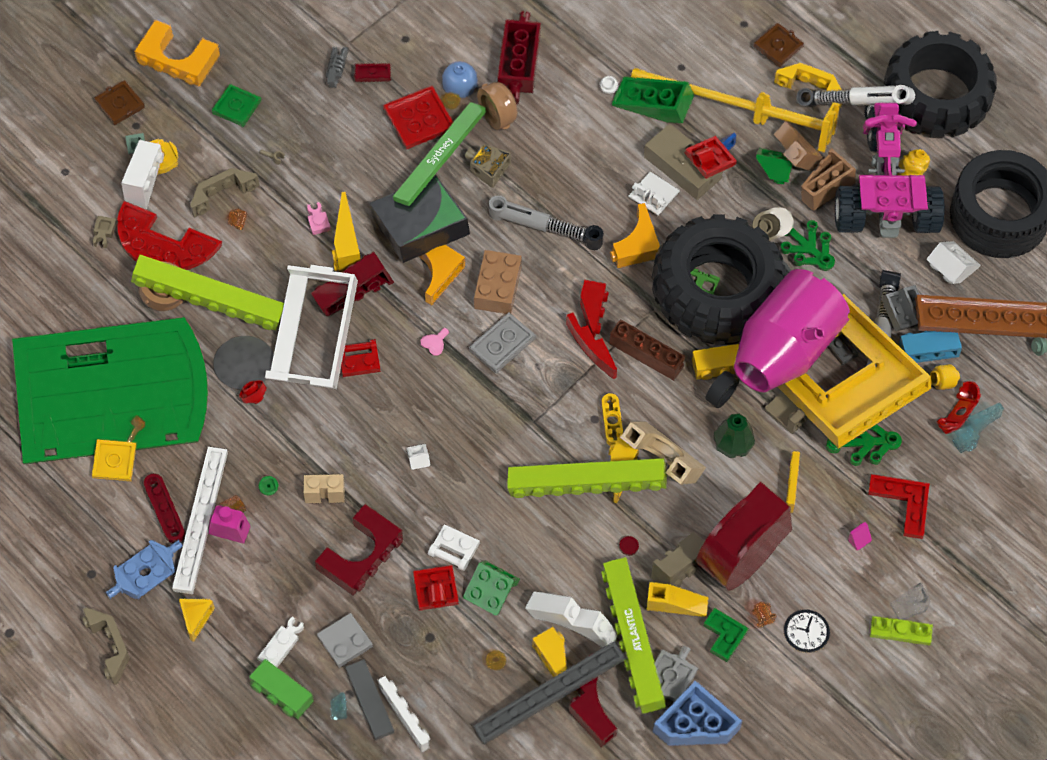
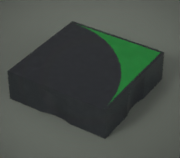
M436 175L410 206L395 202L393 199L395 193L369 203L373 220L381 232L390 240L392 248L403 263L426 254L436 247L470 235L467 217Z

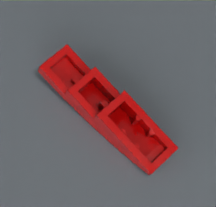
M574 312L567 314L566 325L584 353L612 379L617 378V367L603 338L595 340L588 325L580 327Z

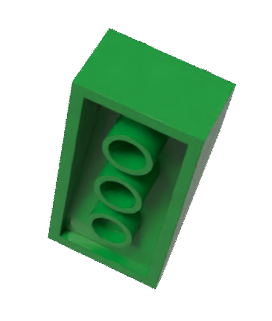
M624 76L613 99L612 106L664 122L683 124L694 94L689 82Z

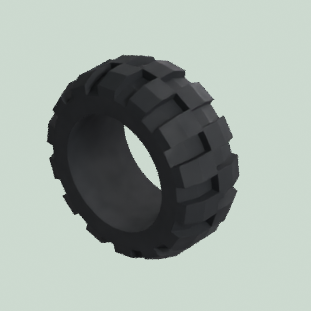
M939 31L926 32L922 38L918 35L904 42L902 47L895 50L889 60L884 84L885 86L904 85L912 88L915 92L914 101L908 105L898 104V115L916 121V126H908L909 130L919 135L921 132L929 133L930 138L942 139L945 134H951L952 137L962 135L968 132V128H975L985 119L986 113L990 111L997 88V76L993 71L994 66L987 53L981 54L980 46L970 39L967 42L961 39V34L948 32V35H941ZM925 70L946 71L962 80L969 93L952 100L932 98L922 93L913 84L911 77ZM906 91L901 93V99L906 97Z

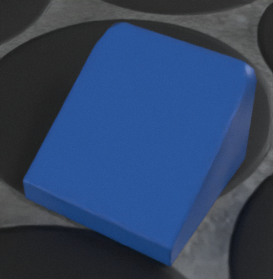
M736 133L727 135L720 140L728 151L735 145Z

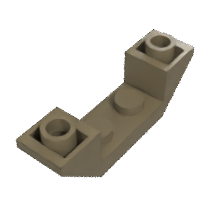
M230 168L199 183L190 205L193 217L204 215L207 211L211 210L207 197L214 196L217 192L228 189L236 183L243 194L255 190L259 187L257 174Z
M86 607L83 609L85 616L82 617L85 627H90L92 633L105 629L108 639L113 638L115 643L111 645L115 656L104 660L106 668L103 670L107 680L112 679L113 684L116 685L119 683L130 659L113 616Z

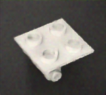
M649 172L639 184L635 183L633 185V191L628 197L639 204L645 203L648 210L659 216L680 190L652 172Z

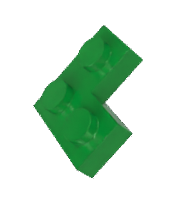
M716 608L712 610L703 625L719 635L710 653L727 663L749 630L748 627Z

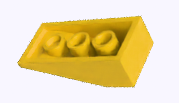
M346 192L341 194L334 239L335 250H332L334 270L341 273L351 264L360 261V252Z

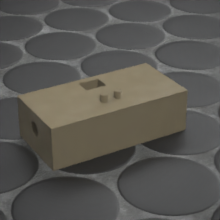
M668 124L645 144L644 158L698 200L722 179L723 171L705 179L685 155V150L696 144L674 126Z

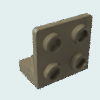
M783 392L765 407V411L791 434L797 431L809 419L802 409H799Z

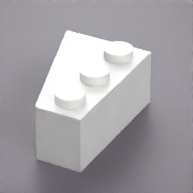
M139 140L121 182L126 202L147 209L158 169L164 158L161 144Z

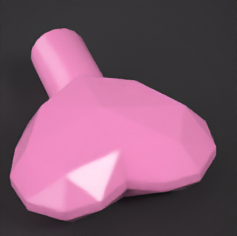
M443 328L437 335L429 334L423 336L420 340L421 346L429 349L433 356L440 355L444 347L443 339L449 334L448 329Z

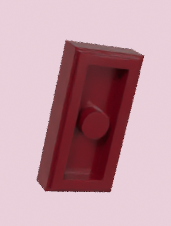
M391 63L355 64V82H391Z

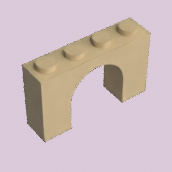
M630 422L620 437L634 449H644L659 458H664L665 462L670 466L666 474L681 485L696 483L706 469L703 464L648 422Z

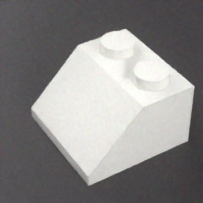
M954 241L940 242L926 259L931 263V268L937 272L940 271L944 275L943 278L950 284L961 283L981 266Z

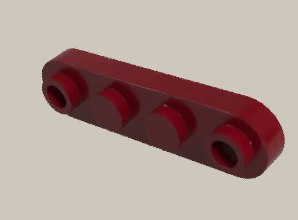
M149 474L144 479V487L163 533L170 543H175L177 540L181 542L185 537L184 527L163 478L159 474ZM175 532L179 533L177 536H172Z

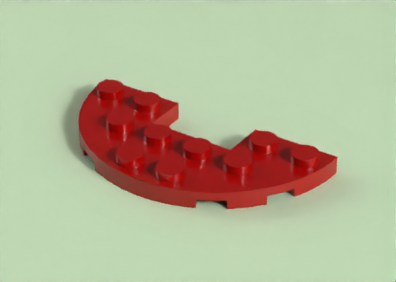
M126 201L123 202L118 213L117 231L120 242L126 253L136 262L139 255H143L161 262L172 263L184 270H189L208 261L223 245L221 240L192 228H188L180 242L150 230L157 219V214Z

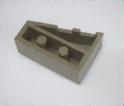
M691 533L677 544L678 547L674 551L668 550L665 553L667 557L659 561L656 559L653 561L651 578L656 583L680 587L686 577L690 578L696 572V568L699 566L696 562L697 555L704 541L696 533Z

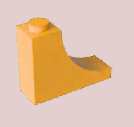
M645 203L638 204V223L633 232L625 239L613 243L610 257L612 262L616 263L617 268L655 260L660 244Z
M447 245L436 247L426 254L419 256L428 265L432 273L431 284L425 292V300L431 306L465 268V257Z

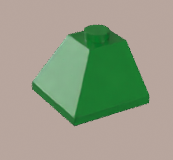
M759 147L756 159L768 177L777 184L788 183L793 166L783 152Z

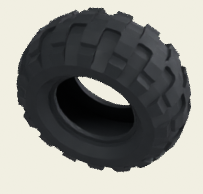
M713 214L709 219H704L702 216L692 219L686 223L685 227L681 225L666 237L665 243L659 247L655 256L651 278L655 301L660 305L662 314L671 325L676 324L679 331L690 338L692 336L702 338L703 343L714 344L715 341H724L725 344H731L741 340L745 323L787 275V269L785 265H782L783 257L774 242L769 241V236L758 226L753 228L748 225V220L736 217V220L726 219L725 214ZM705 263H725L737 269L744 276L748 286L735 295L717 296L702 290L694 282L691 272L696 267Z

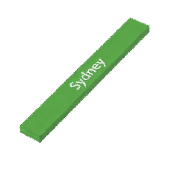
M471 102L394 194L393 199L395 202L407 206L412 204L486 113V107Z

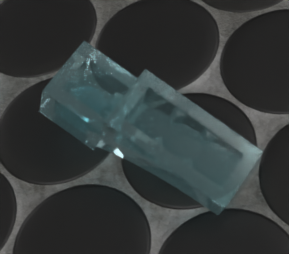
M1000 402L967 418L964 428L955 432L952 442L960 453L974 450L980 438L979 434L989 424L1001 417L1004 407Z

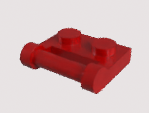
M371 339L370 342L345 345L341 364L343 377L381 372L376 339ZM368 349L372 351V353L345 356L347 352Z

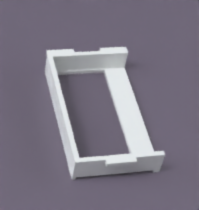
M288 265L287 270L290 273L286 298L271 371L266 370L265 379L337 389L358 280L355 274L333 272L331 267L311 265L310 268ZM308 279L349 284L330 379L289 374Z

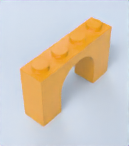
M155 20L135 50L137 62L143 66L147 65L154 68L158 72L169 74L173 78L184 80L190 85L194 84L200 87L220 56L218 44L202 38L194 52L187 58L180 60L170 59L163 54V51L173 37L172 28L168 24Z

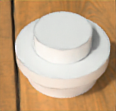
M607 76L600 82V88L605 93H614L618 88V82L614 77Z

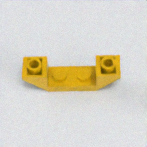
M803 63L778 69L775 74L774 83L791 89L795 79H799L802 82L810 83L827 91L842 90L833 74Z

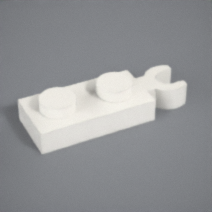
M290 618L287 629L282 626L258 656V661L263 662L264 659H267L278 667L298 641V636L295 634L303 630V623L301 622L298 627H293L295 618Z

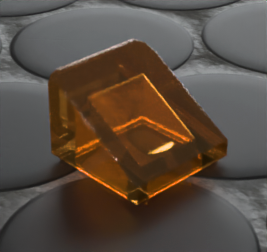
M237 495L220 503V506L229 507L243 513L246 511L244 503Z

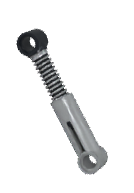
M499 195L493 196L489 200V215L493 220L500 221L504 219L543 232L549 230L553 233L556 232V234L559 233V235L562 233V236L565 235V237L568 236L582 241L590 250H598L603 245L604 232L598 225L581 228V226L578 227V225L575 226V224L572 225L569 222L566 224V221L563 223V221L560 222L557 219L553 220L550 214L508 202L503 196Z
M882 270L879 284L881 295L877 318H875L874 323L891 338L893 325L881 297L898 291L901 273ZM869 359L867 361V365L872 363Z

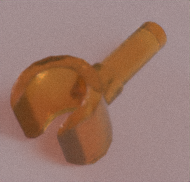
M136 416L131 422L135 428L127 442H132L138 431L145 427V422L139 416Z

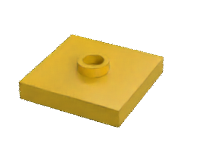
M97 439L92 478L132 482L136 443Z

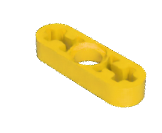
M609 393L603 396L601 407L606 442L611 446L612 444L615 445L617 441L612 437V430H616L617 439H621L623 427L619 399L615 394ZM609 400L613 403L611 411H609ZM613 416L618 419V422L610 424L607 419Z

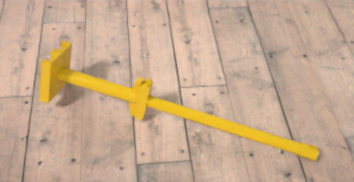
M634 68L631 73V77L677 81L638 68ZM690 84L694 95L754 111L753 122L755 124L761 122L764 125L770 116L820 130L821 134L818 151L825 153L826 146L830 144L832 135H835L840 108L839 103L833 102L825 118L821 120L771 106L770 96L765 92H760L756 102Z

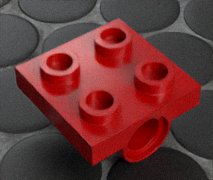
M716 136L685 150V155L705 179L736 165L737 160Z
M453 565L413 571L419 611L459 605Z

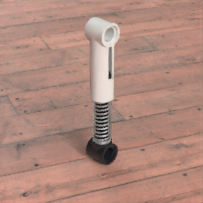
M904 85L853 87L850 91L838 90L836 92L830 90H823L821 92V90L803 88L797 93L798 103L810 108L820 104H832L833 102H838L839 104L851 103L852 106L875 105V103L908 105L915 99L914 90ZM906 91V97L901 99V93ZM810 93L811 98L806 102V96ZM890 94H892V96H882V97H878V95H890Z

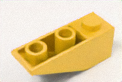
M649 583L647 610L707 617L708 597L670 584Z

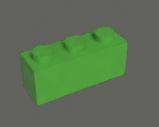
M264 659L249 676L252 689L259 694L261 692L265 694L271 704H278L289 717L293 716L298 720L314 702L313 695L267 659Z

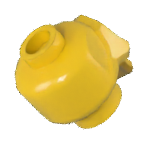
M921 149L911 150L899 161V168L904 169L905 172L898 173V175H923L930 163L929 155Z

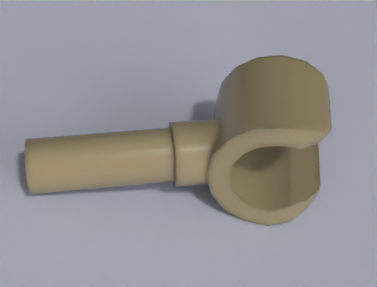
M262 149L260 151V154L272 158L276 165L281 164V159L277 157L284 159L282 151H276L275 153Z

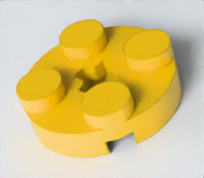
M163 139L151 141V143L161 144V150L165 155L163 162L160 163L157 175L176 168L178 165L176 146L170 141L169 143L164 142Z

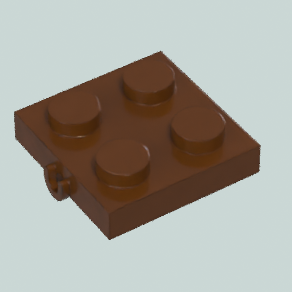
M777 23L755 41L753 47L778 67H781L804 47V42L797 38L792 30L788 31L781 24Z
M125 80L113 87L108 86L105 92L94 97L97 105L114 126L145 108L142 100Z

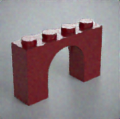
M366 504L353 517V526L373 540L375 548L372 554L362 561L354 562L342 558L327 547L315 560L317 571L352 596L364 588L367 579L377 573L379 565L382 562L385 563L389 559L391 551L394 548H398L403 542L402 529Z

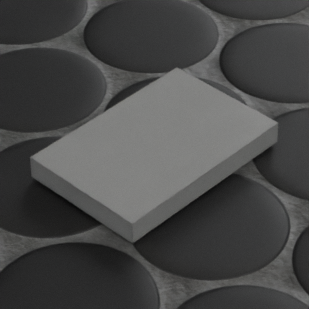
M509 312L469 347V351L496 374L534 341L536 335Z

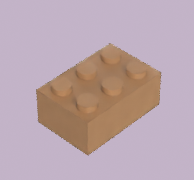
M485 250L474 295V309L502 314L510 312L512 314L522 268V256Z

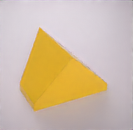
M179 599L188 634L193 642L215 609L213 601L210 599Z

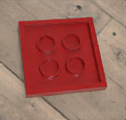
M433 86L383 105L406 150L444 135L454 123Z

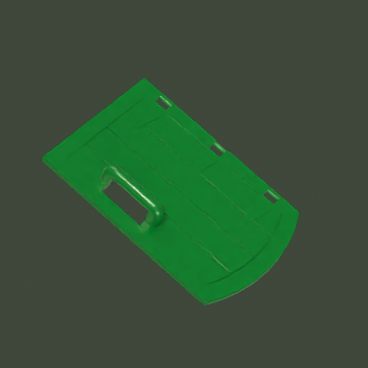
M185 317L12 339L24 465L95 456L97 439L136 443V450L199 442L207 413L208 381L200 345ZM106 341L107 352L71 357L66 352V346ZM177 434L178 439L166 441V435ZM56 449L57 455L46 456V450Z

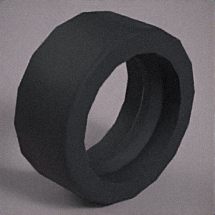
M724 371L710 386L705 399L716 408L722 407L735 392L739 379L729 371Z

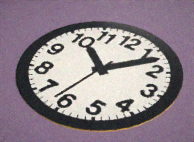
M799 610L787 618L784 625V635L787 642L793 648L801 652L810 653L822 649L827 644L830 637V627L826 619L818 612Z

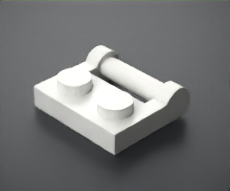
M444 525L435 542L431 545L428 555L439 557L464 571L478 548L480 541ZM439 548H446L456 554L463 556V558L460 559L458 557H455L445 551L440 550Z

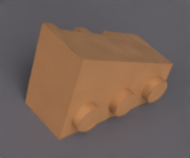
M831 148L826 158L822 159L816 171H813L801 186V201L815 211L836 196L839 186H852L855 184L856 169Z

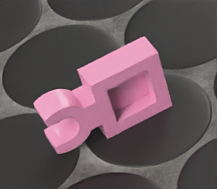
M317 202L318 208L315 210L311 209L310 204L307 205L308 213L311 215L308 216V221L313 235L331 231L326 212H322L319 202Z

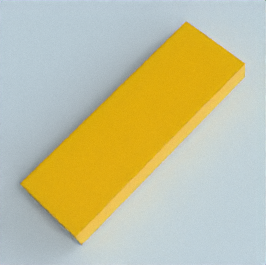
M793 451L791 455L786 503L790 506L791 513H793L795 506L800 452Z

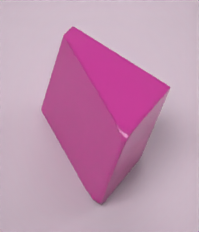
M863 522L850 531L848 542L857 551L872 540L868 524Z

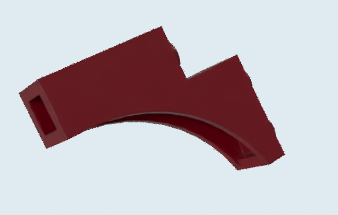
M598 677L576 689L581 696L577 695L570 701L569 713L602 748L617 736L618 728L607 717L600 704L597 692Z

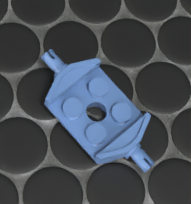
M150 540L148 541L149 546L121 566L117 567L115 565L113 568L117 583L115 584L116 586L105 592L107 596L111 599L121 592L132 598L139 599L175 573L173 553L183 547L181 542L177 540L171 546L165 547ZM147 568L151 570L150 574L147 576L140 575V572L143 569Z

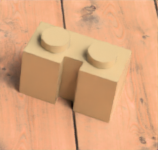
M304 475L305 503H321L322 498H328L329 503L345 502L344 475Z

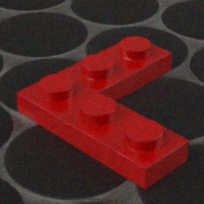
M871 474L868 495L907 501L903 536L923 539L930 483Z

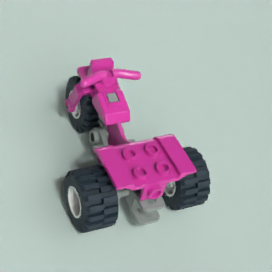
M875 103L869 111L868 119L863 124V135H867L870 151L878 152V154L872 155L871 160L872 167H875V169H868L869 173H876V175H859L860 186L838 187L835 197V225L839 233H861L865 226L866 213L868 215L879 213L880 235L883 238L898 237L903 213H906V215L912 213L913 227L916 233H940L943 227L945 204L941 187L926 186L925 175H896V173L905 172L904 169H896L899 165L901 151L900 135H902L905 125L914 127L917 124L913 119L898 115L899 105L897 103Z

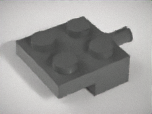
M916 285L902 288L899 291L888 293L881 297L895 332L918 326L915 298L920 294Z

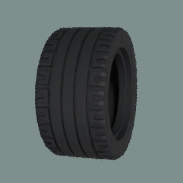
M1012 150L990 151L973 158L961 171L952 197L950 219L956 234L971 249L994 258L1018 257L1035 249L1047 233V169L1034 158ZM991 188L1007 189L1021 196L1028 204L1031 213L1018 220H1001L986 213L978 204L976 195Z

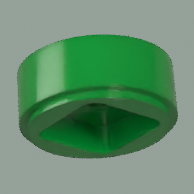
M272 476L263 477L258 486L260 492L266 496L275 494L278 490V481Z

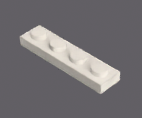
M385 676L379 679V689L421 752L429 749V735L424 729L421 730L419 728L417 717L414 713H409L407 710L408 704L403 697L399 698L397 695V688L393 681H388Z

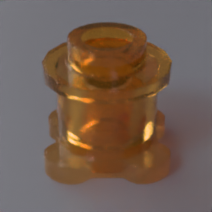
M759 602L754 605L752 614L756 615L758 620L757 628L775 622L777 615L772 614L770 603Z

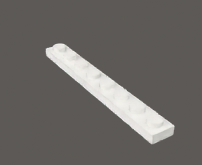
M208 447L172 587L174 592L193 594L209 525L228 455L227 449Z

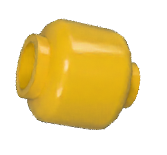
M951 364L937 365L930 373L931 384L938 390L953 389L960 379L959 372Z

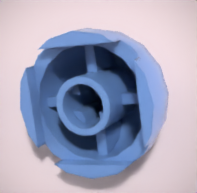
M466 62L451 63L444 70L442 76L443 89L447 94L450 93L456 98H465L472 95L474 89L478 86L475 69Z

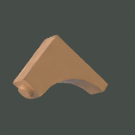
M785 121L774 133L786 149L784 155L794 166L813 171L821 160L824 159L789 122Z

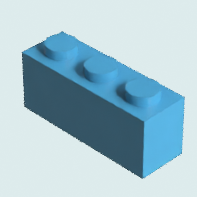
M924 331L917 334L907 333L900 337L898 344L916 363L956 358L960 356L962 350L959 335L954 332Z

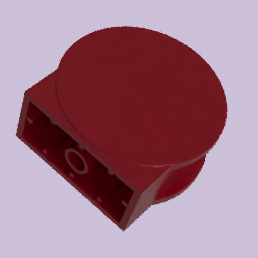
M760 481L715 526L697 555V564L727 590L739 587L766 562L777 546L793 530L790 506Z

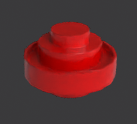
M262 380L250 381L243 386L239 397L243 403L257 404L263 400L267 387Z

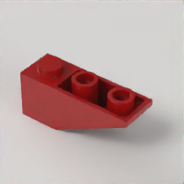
M584 279L580 295V306L586 325L589 326L595 339L596 334H600L601 323H599V320L604 318L605 307H603V303H607L609 291H606L605 283Z

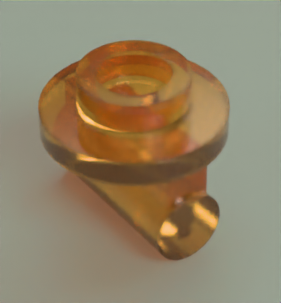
M239 208L231 210L228 215L229 224L235 226L238 230H243L247 212L241 211Z

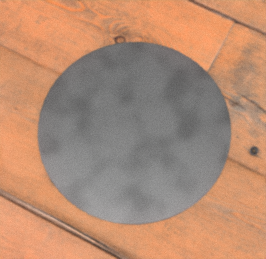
M252 336L235 337L226 341L216 352L214 371L219 380L225 385L235 389H242L250 381L262 380L265 382L267 380L265 379L266 370L271 371L274 355L271 348L259 338Z

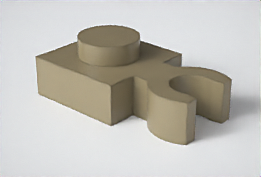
M97 217L93 230L94 235H96L93 238L94 247L97 246L99 241H103V248L107 247V237H113L117 224L115 218Z

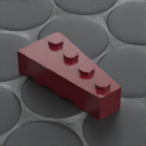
M374 251L366 254L360 261L351 264L342 272L355 274L358 280L354 301L363 299L364 295L370 291L375 293L381 290L380 286L386 283L388 285L394 283ZM328 281L311 292L327 317L344 309L349 284Z

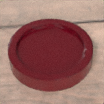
M626 536L621 539L619 549L624 555H634L639 549V542L632 536Z

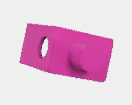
M217 505L210 521L208 534L244 544L251 526L243 512Z

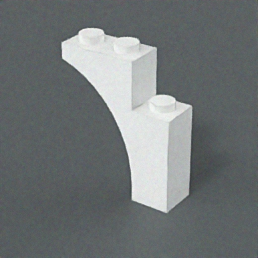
M533 592L525 608L534 619L569 628L589 638L602 648L616 641L618 636L615 628L600 611L581 609L572 597Z

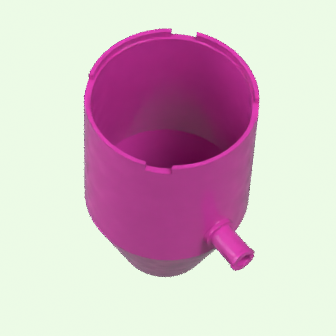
M804 269L790 271L745 323L734 363V370L739 379L749 388L758 392H767L804 375L848 323L850 310L846 300L836 287L825 278L820 280L812 276L814 272Z

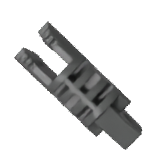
M337 47L332 48L326 72L327 83L330 88H336L339 79L342 78L348 55V47L342 48L341 55H338Z

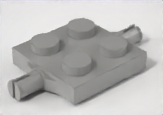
M686 646L682 647L678 655L670 654L662 649L655 661L663 696L673 702L688 689L698 672V668L685 659L690 652V648L687 647L686 649Z

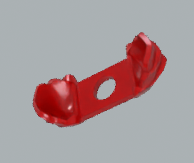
M963 382V386L959 388V393L956 394V397L959 399L958 403L947 418L941 417L937 420L938 426L945 434L960 429L980 401V388L975 382ZM966 409L963 415L956 414L958 410Z

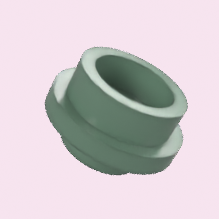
M1035 337L1033 339L1031 348L1037 356L1047 352V340L1045 338Z

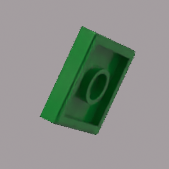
M229 84L213 107L212 114L244 127L260 104L261 97Z

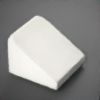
M426 444L407 447L411 469L430 466Z

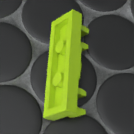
M872 616L870 637L930 646L933 624Z

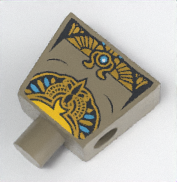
M486 144L482 145L478 152L469 148L465 154V158L471 161V173L491 188L496 185L511 164L510 152Z

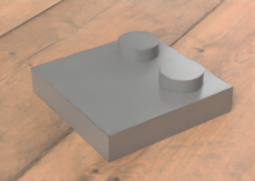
M351 613L317 633V638L338 668L373 647L372 642Z

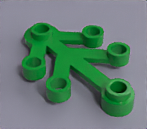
M810 220L807 222L808 240L793 227L788 234L784 235H790L800 244L792 245L790 242L785 241L780 247V251L783 254L797 253L793 260L795 265H817L822 271H829L834 267L835 259L829 254L830 233L823 232L820 235L819 240L822 243V253L816 248V231L818 228L816 221ZM801 253L811 254L814 257H805Z
M876 424L868 430H873L880 437H873L865 431L859 435L860 438H855L842 447L863 446L858 452L853 453L850 458L852 465L859 466L862 459L874 446L882 445L878 451L872 452L869 458L872 464L878 465L882 457L889 450H895L901 446V436L894 431L887 432ZM828 438L826 443L827 451L833 454L838 453L842 447L838 449ZM889 438H893L896 441L892 442L889 440ZM877 456L879 459L874 460L872 457ZM857 457L859 461H855L853 458Z

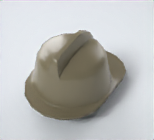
M775 207L757 214L753 219L752 227L756 228L758 226L767 233L769 241L790 232L794 223L793 216L786 208Z

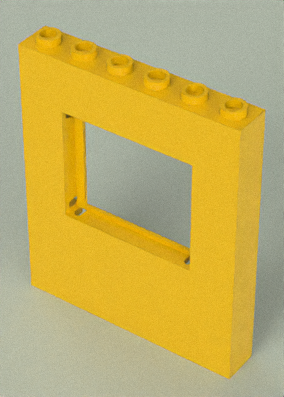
M845 294L842 296L850 310L848 314L849 321L837 336L844 334L872 363L827 392H824L806 373L778 386L799 409H802L805 415L838 449L931 389V376Z

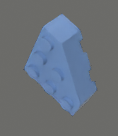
M695 681L654 723L653 733L668 746L727 744L740 730L742 720Z

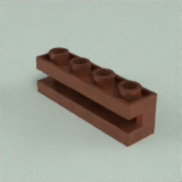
M621 319L610 333V345L673 381L684 367L685 355Z

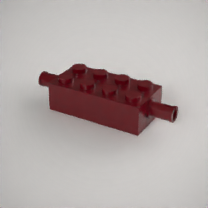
M524 11L519 13V21L505 19L498 71V82L504 84L510 90L516 104L520 101V92H534L541 22H530L531 14L526 11L525 17Z

